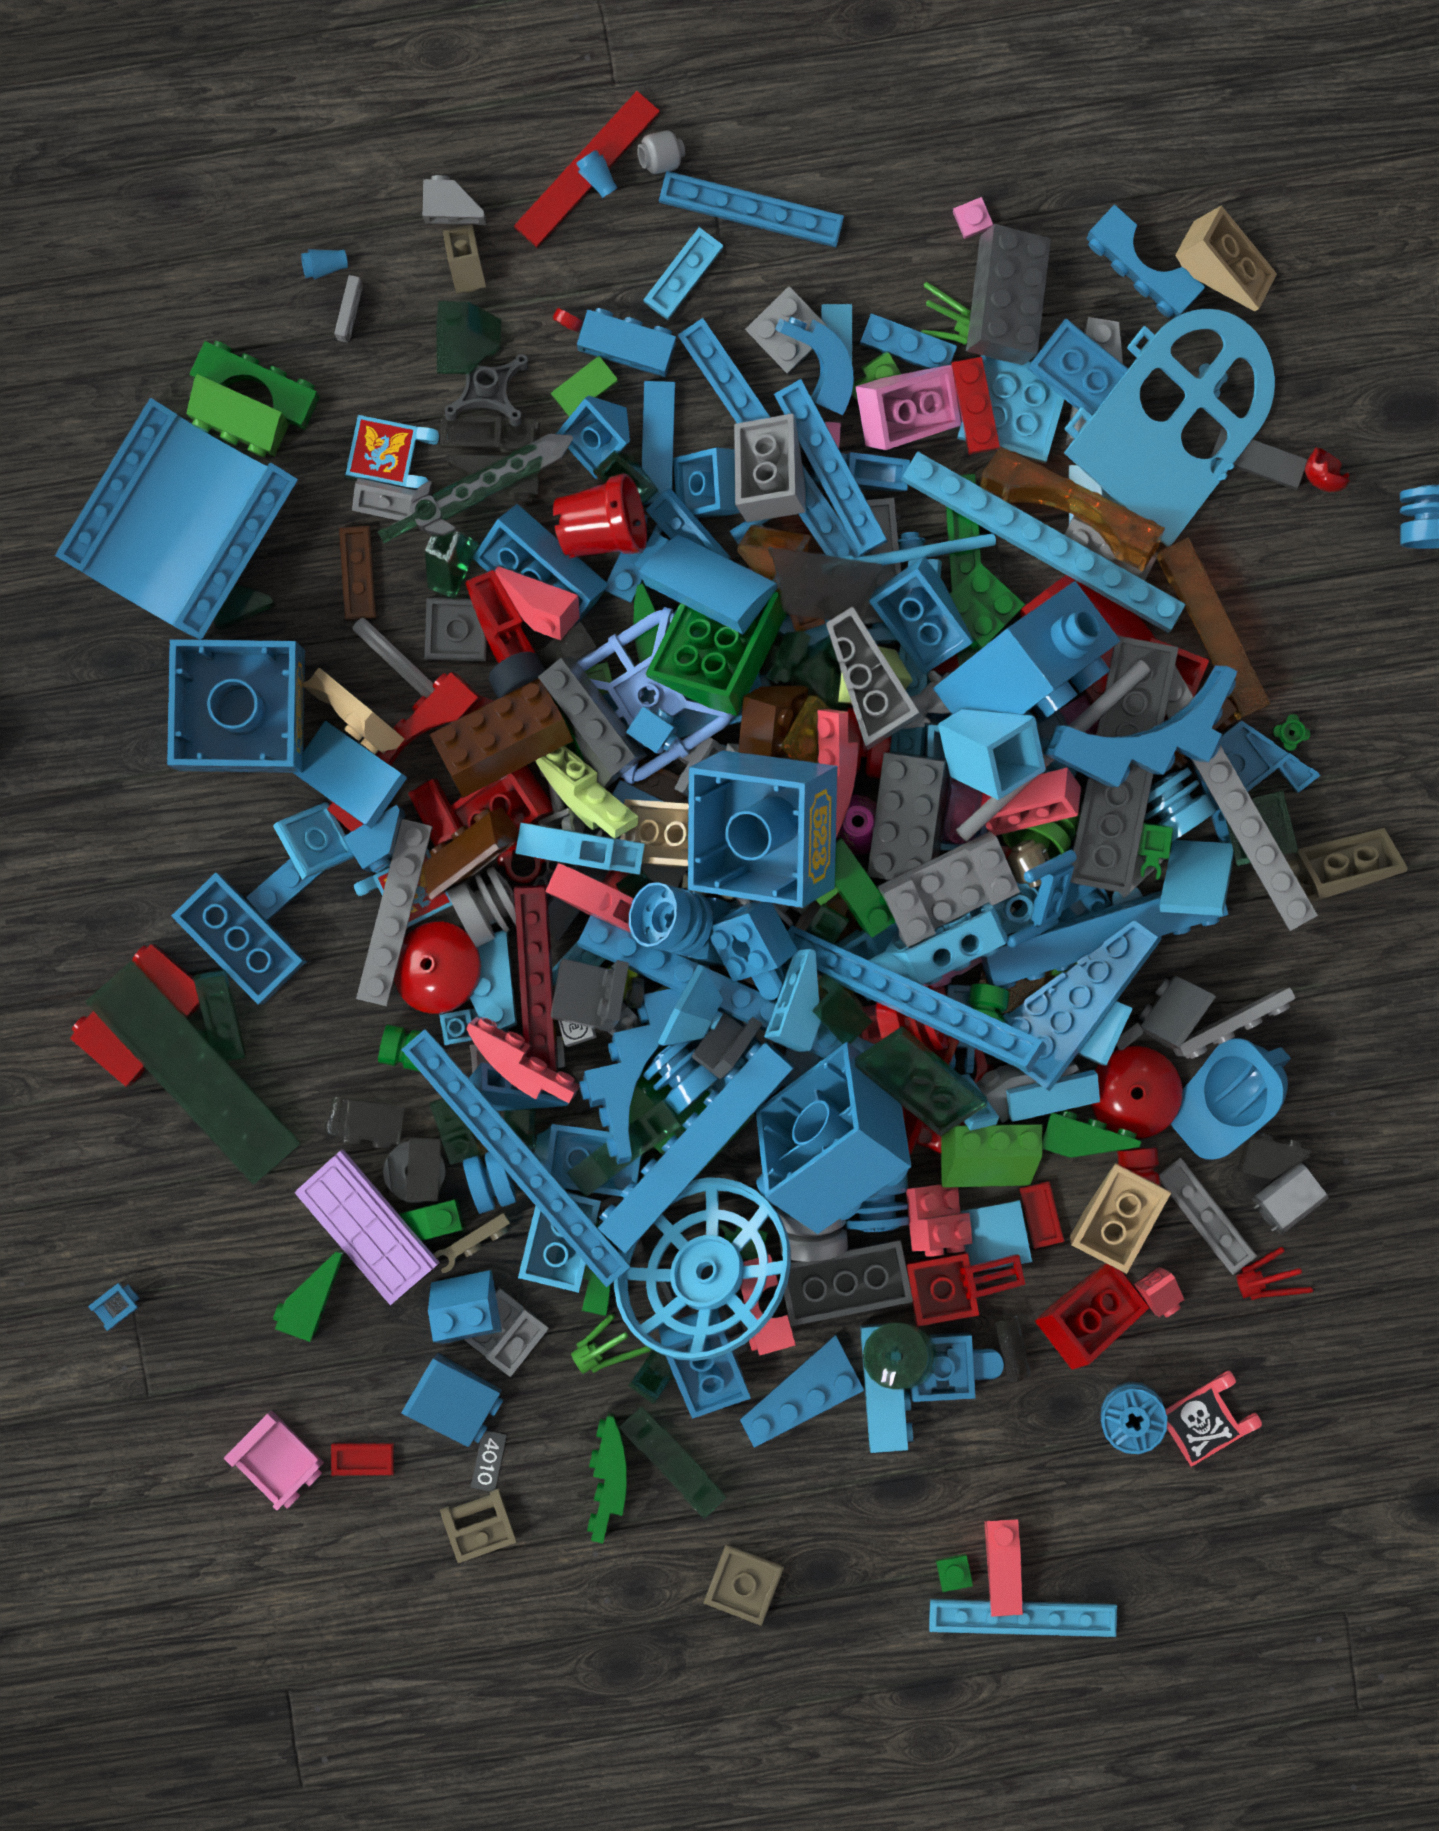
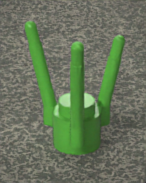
M925 282L924 287L961 312V314L928 300L926 302L928 307L957 321L954 330L959 332V334L921 330V332L935 338L957 341L966 345L971 310L930 283Z
M610 1314L585 1339L576 1343L578 1349L573 1351L571 1355L579 1370L584 1374L589 1370L595 1373L604 1367L650 1352L652 1349L646 1346L600 1361L603 1359L602 1353L628 1338V1333L625 1332L600 1347L595 1343L589 1345L614 1320L615 1315Z

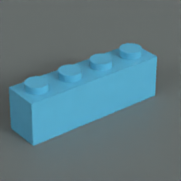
M898 1323L860 1325L870 1452L908 1450V1442H913L912 1423H906L905 1411L911 1410L910 1393L904 1392L903 1380L908 1379L907 1361H901L900 1350L906 1348L905 1330H899Z

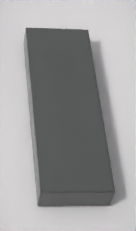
M1220 429L1210 458L1216 455L1226 442V429ZM1252 439L1234 462V468L1297 490L1308 459Z

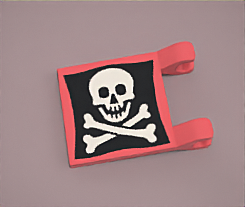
M1230 1371L1223 1372L1211 1382L1165 1409L1167 1429L1191 1467L1262 1426V1421L1256 1413L1248 1415L1237 1423L1219 1395V1392L1236 1383Z

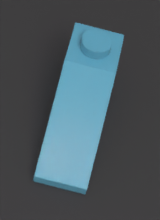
M812 949L798 950L793 955L764 1036L794 1052L811 1050L818 1039V1028L821 1022L816 951Z

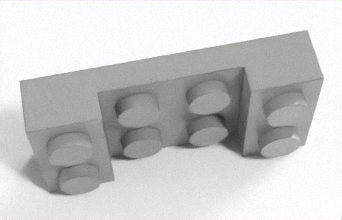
M991 832L981 835L878 886L897 924L899 936L907 947L936 934L934 929L988 902L991 905H995L1020 892L999 841Z

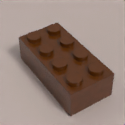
M539 678L429 734L462 798L573 741L562 715Z

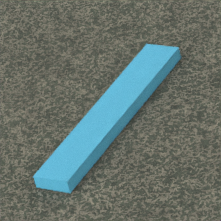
M930 1599V1632L1116 1637V1604L1022 1601L1023 1615L991 1617L990 1600Z

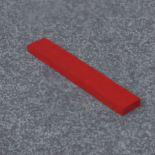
M636 91L519 219L514 228L538 248L593 188L578 173L580 169L576 163L594 150H597L600 156L603 154L610 169L655 120L660 111Z

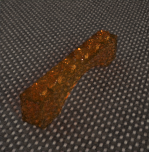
M1000 446L983 471L980 487L1007 503H1039L1073 514L1100 534L1116 559L1142 572L1160 546L1165 530L1164 527L1158 525L1153 520L1146 519L1128 510L1126 507L1102 497L1096 492H1092L1074 483L1070 479L1048 470L1042 465H1037L1021 457L1016 452L1009 451Z
M1189 537L1161 550L1157 555V559L1170 585L1180 600L1186 604L1185 608L1203 640L1214 667L1228 666L1238 671L1234 679L1236 680L1234 690L1227 697L1238 709L1234 712L1237 721L1271 704Z

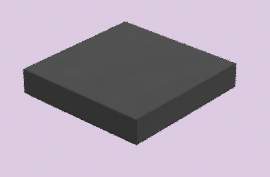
M426 599L425 660L487 662V639L471 599Z

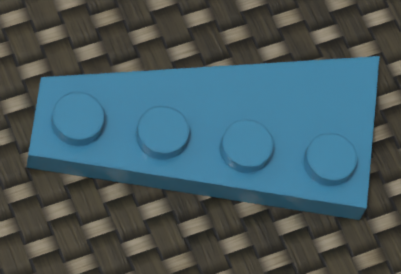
M836 1334L740 1418L754 1448L864 1391Z

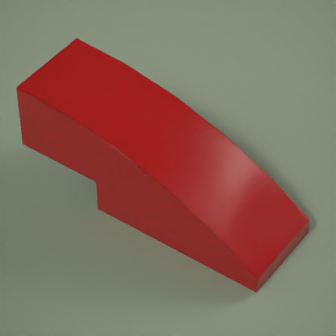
M491 570L468 580L466 586L474 610L497 662L500 663L511 655L520 652L535 653L520 627L523 621L495 571Z

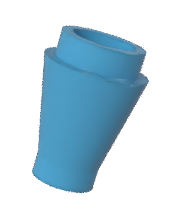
M594 150L576 163L580 169L578 173L599 192L602 198L618 188L613 181L603 154L600 156L597 150Z
M308 249V253L301 254L305 278L313 277L315 280L340 269L348 268L345 250Z

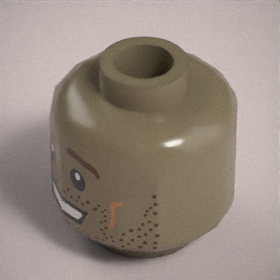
M1034 839L1011 847L1012 852L1007 858L1014 879L1019 884L1028 883L1024 879L1026 871L1050 860L1045 845L1035 843ZM1039 879L1028 883L1030 888L1041 885V881Z

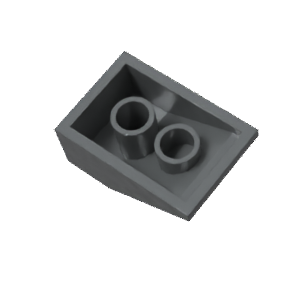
M1173 976L1170 980L1165 978L1155 991L1159 995L1152 1005L1147 1003L1137 1017L1141 1020L1139 1025L1146 1034L1166 1048H1180L1216 996L1178 976Z

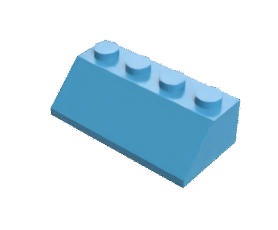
M518 504L497 519L472 557L487 572L495 571L499 566L577 594L580 618L563 639L590 611L609 586L607 582L578 557L569 558L570 555H565L558 539Z

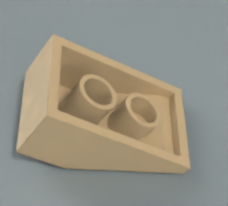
M1222 205L1193 222L1175 255L1181 266L1187 269L1194 279L1253 311L1260 308L1277 275Z
M625 799L624 805L638 816V825L622 834L620 839L645 844L641 864L688 869L689 804Z
M1115 1163L1083 1211L1071 1233V1245L1127 1274L1166 1204L1171 1191Z

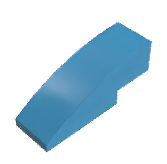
M854 452L848 454L841 453L860 489L907 491L908 484L901 481L910 465V460ZM811 465L810 477L816 485L822 486Z

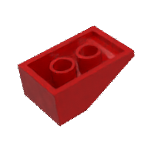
M527 765L464 798H460L451 805L461 827L467 825L468 828L476 823L473 818L486 808L494 811L502 807L518 830L520 822L537 825L539 820L553 813L551 801Z
M1105 1263L1055 1301L1035 1322L1071 1370L1091 1364L1149 1307L1122 1271Z

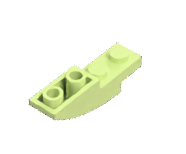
M562 746L535 760L560 798L592 830L601 827L611 837L616 839L638 825V816L597 783L598 773L566 746Z

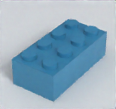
M215 872L171 915L258 1005H264L307 962L222 874Z

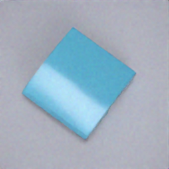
M1020 1200L960 1211V1213H970L973 1244L965 1245L970 1266L1013 1254H1019L1021 1264L1032 1262ZM1013 1263L997 1266L990 1269L1013 1266Z

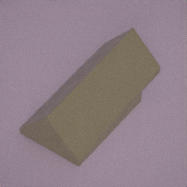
M1385 828L1297 849V859L1287 861L1310 903L1407 871V865Z

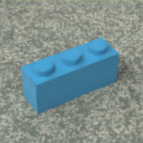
M596 308L595 312L587 310L577 342V348L580 352L596 357L600 356L603 359L666 378L676 346V336L671 335L672 331L664 327L655 326L653 330L642 326L643 323L637 319L625 317V320L613 317L612 312Z

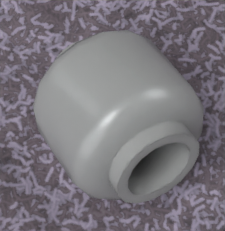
M669 130L644 136L637 150L642 168H647L652 174L664 173L679 168L681 158L685 156L683 141L677 139L675 134Z

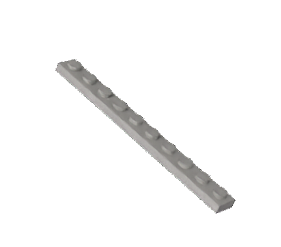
M1176 666L1174 667L1165 712L1168 719L1183 709L1193 699ZM1221 745L1215 757L1210 759L1209 762H1198L1192 759L1289 931L1318 916Z

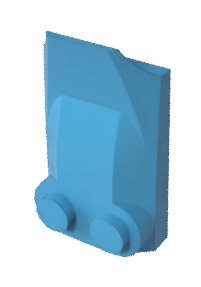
M551 1124L547 1130L537 1134L535 1156L564 1189L621 1196L622 1191L632 1181L635 1184L640 1182L645 1137L629 1134L632 1153L630 1162L617 1165L616 1157H610L606 1139L611 1138L609 1131Z

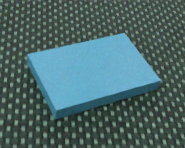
M1174 840L1160 899V912L1223 916L1235 855V844Z

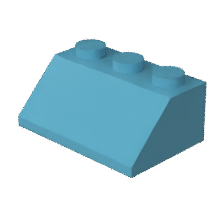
M566 1191L592 1222L596 1224L601 1201ZM535 1206L518 1278L579 1293L586 1263Z

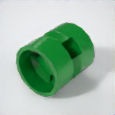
M972 984L967 1003L971 1008L1004 1023L1005 1018L1001 1013L1007 1011L1010 992L993 985Z
M387 1024L381 1040L378 1063L396 1066L401 1062L403 1068L420 1072L401 1049L419 1035L421 1031L412 1030L407 1034L403 1027Z

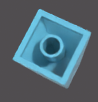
M698 964L664 1028L658 1041L659 1044L665 1046L702 1039L708 1028L715 1030L723 1014L718 1011L723 998L703 966Z

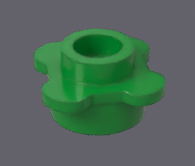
M1294 714L1289 715L1286 722L1275 726L1273 729V735L1281 739L1284 743V749L1287 751H1294L1298 743L1302 740L1306 741L1310 737L1309 729L1305 728L1299 721V717ZM1290 730L1294 731L1293 736L1289 735Z

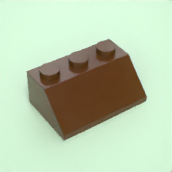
M502 807L494 811L486 808L473 818L476 821L474 825L470 828L464 825L451 835L454 839L447 845L445 842H442L429 852L432 857L423 863L427 894L431 900L468 880L517 842L519 830Z

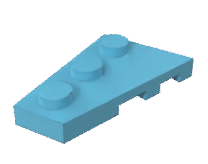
M502 929L494 933L495 939L478 947L481 958V973L478 984L470 999L479 1018L491 1019L498 1025L497 1028L505 1031L517 1025L514 988L512 987L508 932Z

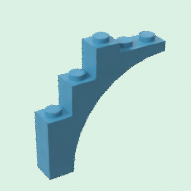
M1215 666L1204 686L1188 705L1170 719L1146 731L1127 736L1102 737L1090 735L1069 726L1056 725L1043 754L1110 787H1119L1127 779L1130 772V763L1152 774L1164 775L1165 771H1168L1174 763L1175 751L1198 762H1209L1210 759L1215 757L1220 748L1219 740L1222 735L1213 730L1212 726L1222 716L1223 709L1221 707L1225 698L1234 690L1236 684L1234 679L1238 671L1228 666Z
M673 989L644 994L641 999V1005L637 1006L640 1023H646V1026L615 1032L612 1043H608L612 1062L617 1061L618 1063L587 1070L584 1072V1081L579 1082L583 1100H589L590 1108L603 1105V1108L599 1109L602 1126H608L611 1138L606 1139L610 1157H616L617 1165L630 1162L632 1157L628 1133L629 1108L634 1088L644 1068L657 1051L663 1047L658 1041L682 993Z

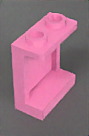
M272 1410L224 1457L232 1467L236 1465L274 1503L273 1507L276 1510L282 1505L288 1509L301 1496L297 1490L304 1483L310 1486L322 1474L318 1468L324 1463Z

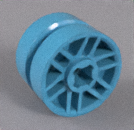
M490 1152L485 1153L487 1167H484L478 1155L463 1160L469 1189L479 1214L495 1209L494 1196L497 1197L502 1207L517 1202L511 1176Z

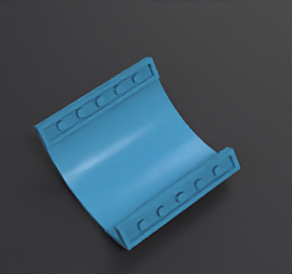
M149 398L55 556L192 637L202 640L298 479L273 463H269L266 466L205 431L196 428L170 409Z

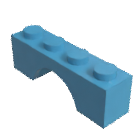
M1114 204L1089 231L1086 238L1089 241V247L1099 256L1104 254L1112 262L1111 267L1122 277L1127 275L1135 283L1133 285L1134 288L1142 296H1150L1157 303V309L1164 316L1175 318L1183 314L1200 296L1205 286L1194 279L1183 267L1161 272L1144 265L1136 255L1133 245L1137 224Z

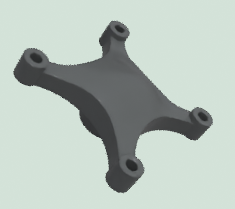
M461 349L453 350L451 353L452 363L460 366L466 377V385L461 396L454 403L446 405L444 409L445 418L448 421H454L457 418V414L466 409L488 408L504 413L509 418L512 426H519L522 422L521 412L515 409L509 402L507 389L512 377L519 370L524 371L528 368L527 356L519 354L516 356V359L508 364L498 367H486L475 364L467 359Z

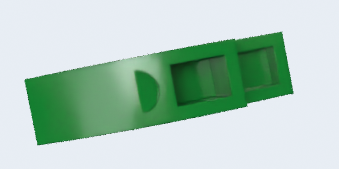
M609 1412L606 1420L600 1419L596 1437L602 1438L599 1450L593 1449L589 1468L595 1469L593 1477L605 1480L604 1483L598 1482L594 1501H598L600 1504L597 1514L591 1513L587 1528L588 1532H593L591 1541L602 1544L610 1513L623 1515L627 1491L625 1445L615 1414Z

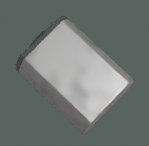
M1300 1162L1252 1198L1256 1205L1254 1208H1259L1260 1215L1273 1227L1271 1230H1276L1281 1235L1329 1199L1326 1192L1309 1170Z

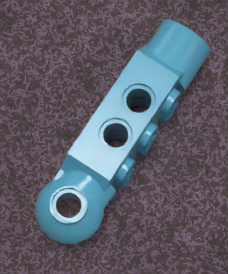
M1017 883L1020 890L1019 893L995 905H991L988 902L934 929L936 934L909 947L904 944L898 935L891 940L885 952L868 961L918 984H935L943 978L942 975L952 970H963L971 964L970 961L980 956L989 957L999 950L998 947L1006 944L1008 941L1007 935L1034 924L1031 918L1038 891L1034 887L1030 888L1027 883ZM1015 900H1022L1020 909L1016 912H1010L1011 904Z

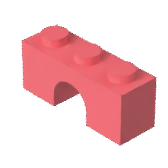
M770 1254L768 1255V1263H772ZM759 1258L744 1261V1266L759 1265ZM776 1275L767 1276L763 1291L770 1287L778 1286L779 1283ZM758 1278L743 1279L739 1289L742 1291L744 1304L752 1295ZM759 1300L751 1310V1313L757 1320L763 1315L759 1308ZM788 1316L771 1318L760 1332L749 1340L751 1350H758L760 1356L796 1346Z

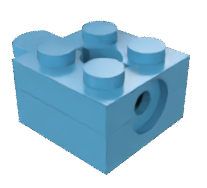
M755 901L724 912L713 921L709 938L733 982L752 977L761 996L768 1000H774L779 996L786 978L781 965L798 952L775 907L769 902Z
M969 1332L907 1336L910 1390L913 1402L976 1398L975 1380L995 1379L1003 1371L1004 1363L1000 1354L994 1349L973 1350L972 1335Z

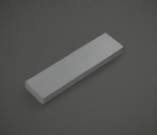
M1178 1158L1159 1173L1161 1185L1171 1191L1170 1196L1232 1275L1257 1257L1181 1158Z

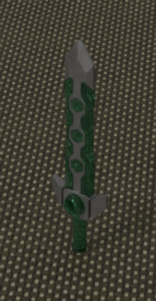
M547 434L512 452L511 455L475 474L464 477L432 494V482H426L419 486L411 499L410 511L412 515L378 531L383 543L416 526H419L420 530L430 535L445 536L455 530V527L444 520L483 501L486 497L516 481L526 478L562 459L573 437L571 435Z

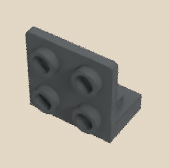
M562 959L559 964L551 1018L611 1032L620 1019L629 963L616 960L610 969Z

